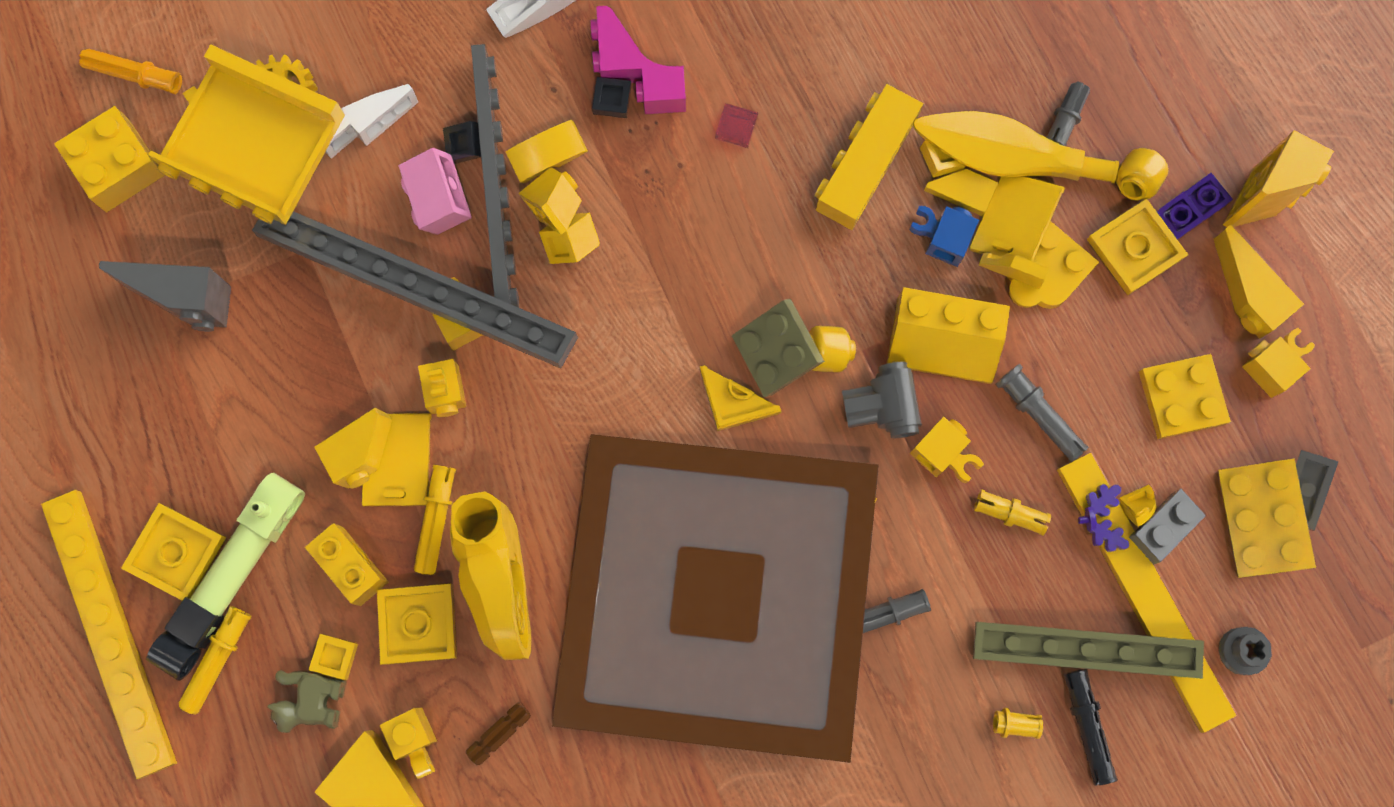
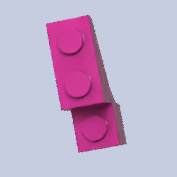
M596 6L597 19H591L592 41L598 40L599 51L592 52L594 73L600 72L602 78L631 81V83H636L637 102H644L645 114L686 112L684 66H665L647 59L640 52L613 10L608 6Z

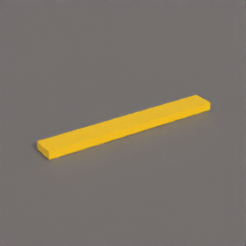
M1092 453L1057 469L1081 516H1085V508L1089 507L1086 495L1095 492L1098 498V486L1105 484L1108 488L1110 487ZM1120 504L1116 507L1106 505L1105 507L1110 510V514L1106 517L1096 514L1097 523L1099 524L1108 519L1112 522L1108 530L1112 531L1116 528H1122L1124 533L1121 537L1129 542V547L1124 550L1116 548L1115 551L1107 552L1104 540L1103 544L1098 547L1147 636L1195 640L1153 563L1129 538L1134 529ZM1204 656L1203 679L1170 676L1201 733H1205L1237 716Z

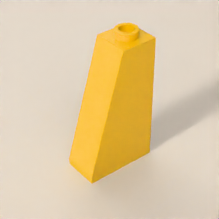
M373 730L362 733L315 790V793L331 807H424L384 743Z

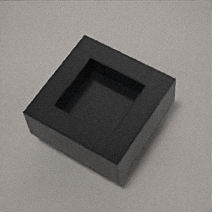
M597 77L592 106L593 115L627 118L632 87L631 81Z
M468 121L443 128L445 152L451 154L454 164L481 158L478 122Z

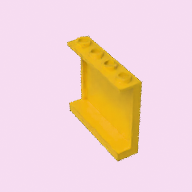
M210 44L204 55L211 65L161 155L150 151L148 155L159 165L157 170L165 176L174 180L181 176L190 180L188 185L201 193L208 195L211 190L221 195L220 200L236 209H240L243 205L252 209V215L266 223L272 224L273 220H276L286 225L345 114L336 101Z

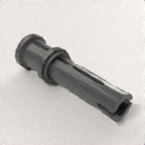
M1020 363L1017 364L995 385L998 388H1003L1017 403L1016 409L1018 411L1021 410L1022 413L1026 411L1060 448L1068 460L1073 462L1089 447L1043 398V389L1040 386L1036 387L1022 372V365Z

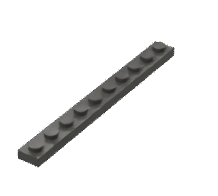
M294 211L286 225L276 220L269 224L259 219L252 229L255 235L261 239L560 369L578 339L575 331Z

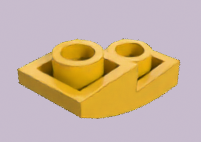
M569 120L543 131L505 152L520 183H527L550 167L559 168L588 152L574 121Z

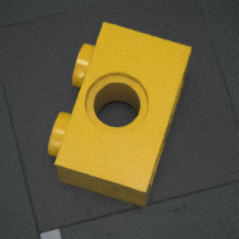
M333 523L305 546L306 550L351 604L362 606L377 593V590H381L389 583L345 528Z

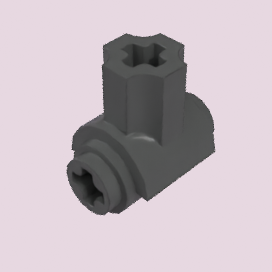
M893 362L882 365L878 368L879 373L876 375V378L870 381V386L842 391L848 428L877 423L878 428L886 429V432H890V436L893 439L910 437L920 433L919 427L922 426L913 374L912 369L907 367L906 362Z

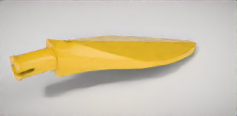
M961 111L924 116L913 122L914 130L930 144L963 165L989 175L1000 177L1054 176L1077 182L1080 177L1111 183L1116 181L1119 161L1085 156V151L1056 143L1028 126L1003 115L978 111Z

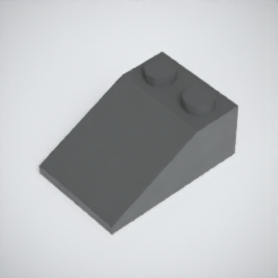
M100 261L99 269L124 287L173 314L181 321L192 325V329L212 332L214 327H227L231 286L210 267Z

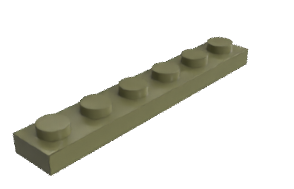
M975 622L973 659L1203 679L1204 641Z

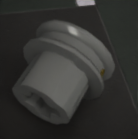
M1234 628L1225 633L1219 643L1220 659L1225 667L1235 674H1257L1267 667L1272 657L1271 643L1262 632L1255 628ZM1246 644H1250L1252 646V657L1246 656L1249 652L1248 647L1245 646Z

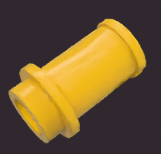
M1003 708L1002 711L996 710L993 717V731L1000 734L1002 738H1007L1008 735L1040 739L1043 732L1042 715L1010 712L1008 708Z

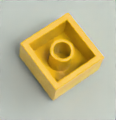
M113 106L54 143L89 199L106 213L165 176L157 170L159 165L148 155L150 150L131 121L116 106Z

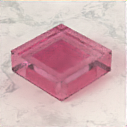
M725 103L715 139L748 148L757 122L758 112Z

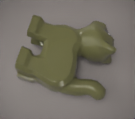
M280 670L276 673L275 679L280 684L298 685L297 703L284 700L267 706L271 710V720L276 724L279 732L289 733L299 724H322L331 729L338 727L340 711L327 708V700L329 697L337 701L339 697L343 698L346 681L335 678L329 679L318 673L304 671L286 673Z

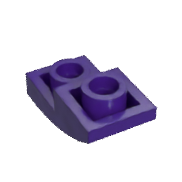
M1211 172L1156 212L1178 240L1232 202L1233 198Z

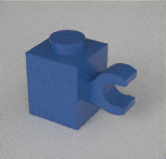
M919 206L916 214L924 217L927 224L919 225L912 222L909 230L915 235L932 238L925 254L958 267L965 256L979 219L972 217V214L963 208H949L946 206L938 222L930 208Z

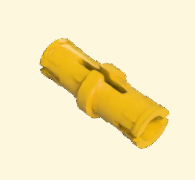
M983 489L980 490L977 499L991 505L980 501L978 503L975 502V512H981L1003 520V524L1012 527L1014 524L1039 533L1041 536L1045 535L1048 526L1034 520L1050 523V513H1044L1021 505V500L1012 498L1010 501L986 492Z

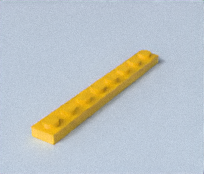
M73 490L42 503L43 512L136 779H142L177 764L82 492Z

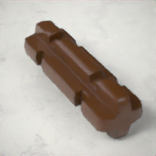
M517 703L507 711L508 715L506 717L502 716L480 737L481 741H475L466 750L468 758L474 764H482L490 757L489 753L491 751L495 752L517 731L515 729L517 726H523L530 719L529 711L522 704Z

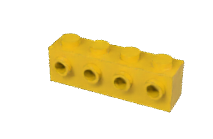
M888 84L885 85L881 94L874 92L865 109L869 113L864 123L859 120L857 121L848 138L853 141L847 152L843 149L839 151L831 167L836 171L830 181L826 178L822 180L814 197L819 199L816 208L817 212L850 230L854 229L913 127V122L918 118L924 103Z

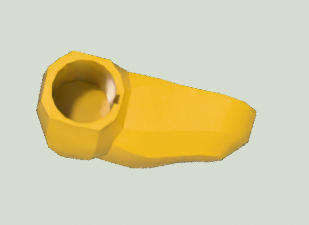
M485 491L462 495L451 505L450 539L452 553L460 563L458 576L463 597L473 615L481 640L488 649L504 660L529 659L531 654V629L519 534L513 515L503 502Z

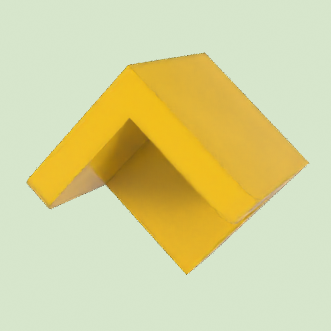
M590 212L575 214L568 229L563 234H559L548 226L539 231L550 264L578 262L600 244Z

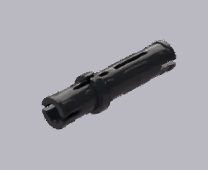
M1080 669L1063 674L1071 697L1072 707H1070V712L1072 716L1076 717L1082 743L1091 770L1093 785H1106L1118 781L1098 710L1101 709L1099 701H1095L1088 670Z

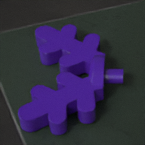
M1102 484L1097 487L1098 498L1095 492L1086 495L1089 507L1085 508V516L1078 517V523H1086L1088 532L1092 533V543L1094 546L1102 545L1104 540L1107 552L1115 551L1116 548L1119 550L1127 549L1129 542L1121 537L1124 533L1122 528H1116L1112 531L1108 530L1112 525V522L1108 519L1099 524L1097 523L1096 514L1101 517H1106L1110 514V510L1105 507L1106 505L1116 507L1120 503L1115 497L1121 493V487L1113 485L1108 488L1107 485Z

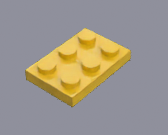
M1295 458L1218 470L1238 578L1316 568Z

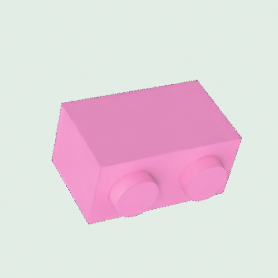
M431 148L398 165L402 175V188L408 195L412 206V219L420 230L438 235L472 218L451 154Z

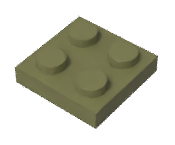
M791 299L781 301L732 335L764 398L774 395L825 362Z

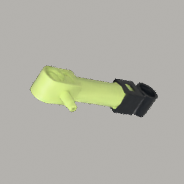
M270 473L262 480L236 521L240 523L191 598L185 597L166 624L164 628L166 631L152 644L146 656V660L178 681L184 679L191 672L200 658L201 649L199 648L205 649L211 641L209 639L210 636L216 634L225 616H223L226 608L270 542H277L292 517L300 508L305 497L303 490L275 473Z

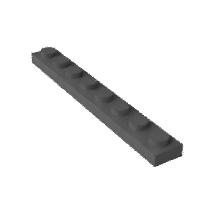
M485 44L471 45L494 297L519 308L517 288H511L510 275H516L514 254H508L507 242L513 241L511 221H505L504 208H510L507 187L501 186V175H506V163L504 154H498L497 142H503L501 121H495L494 110L500 109L498 89H492L491 78L497 77L496 62L494 56H488Z

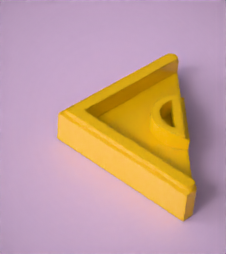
M700 366L699 370L717 431L781 414L780 406L772 404L756 395L755 392L708 369L707 366Z

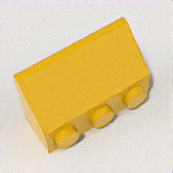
M1293 130L1253 167L1223 225L1235 227L1274 217L1286 207L1291 209L1300 196L1305 198L1309 194L1314 184L1320 186L1331 170V166L1327 163L1334 151Z
M903 287L897 298L887 364L906 362L907 367L914 371L992 384L1005 343L1010 306Z

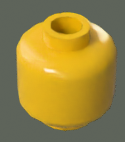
M1147 148L1133 149L1126 155L1118 168L1116 184L1121 193L1131 200L1150 199L1157 194L1169 172L1168 164L1154 150Z
M814 326L811 328L809 334L825 361L812 369V371L842 372L847 367L849 361H853L855 358V341L850 339L849 333L843 327Z

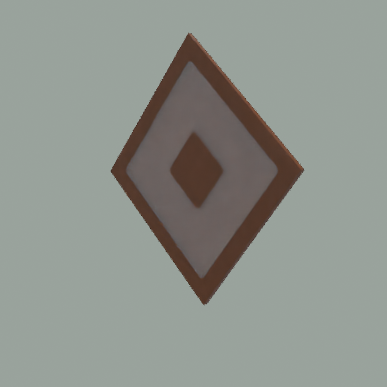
M591 434L552 727L851 763L879 465Z

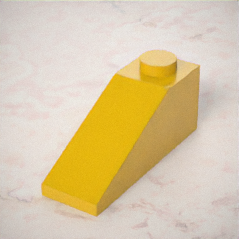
M1229 225L1213 239L1235 312L1241 318V323L1248 332L1255 334L1261 339L1275 330L1304 305L1232 225Z

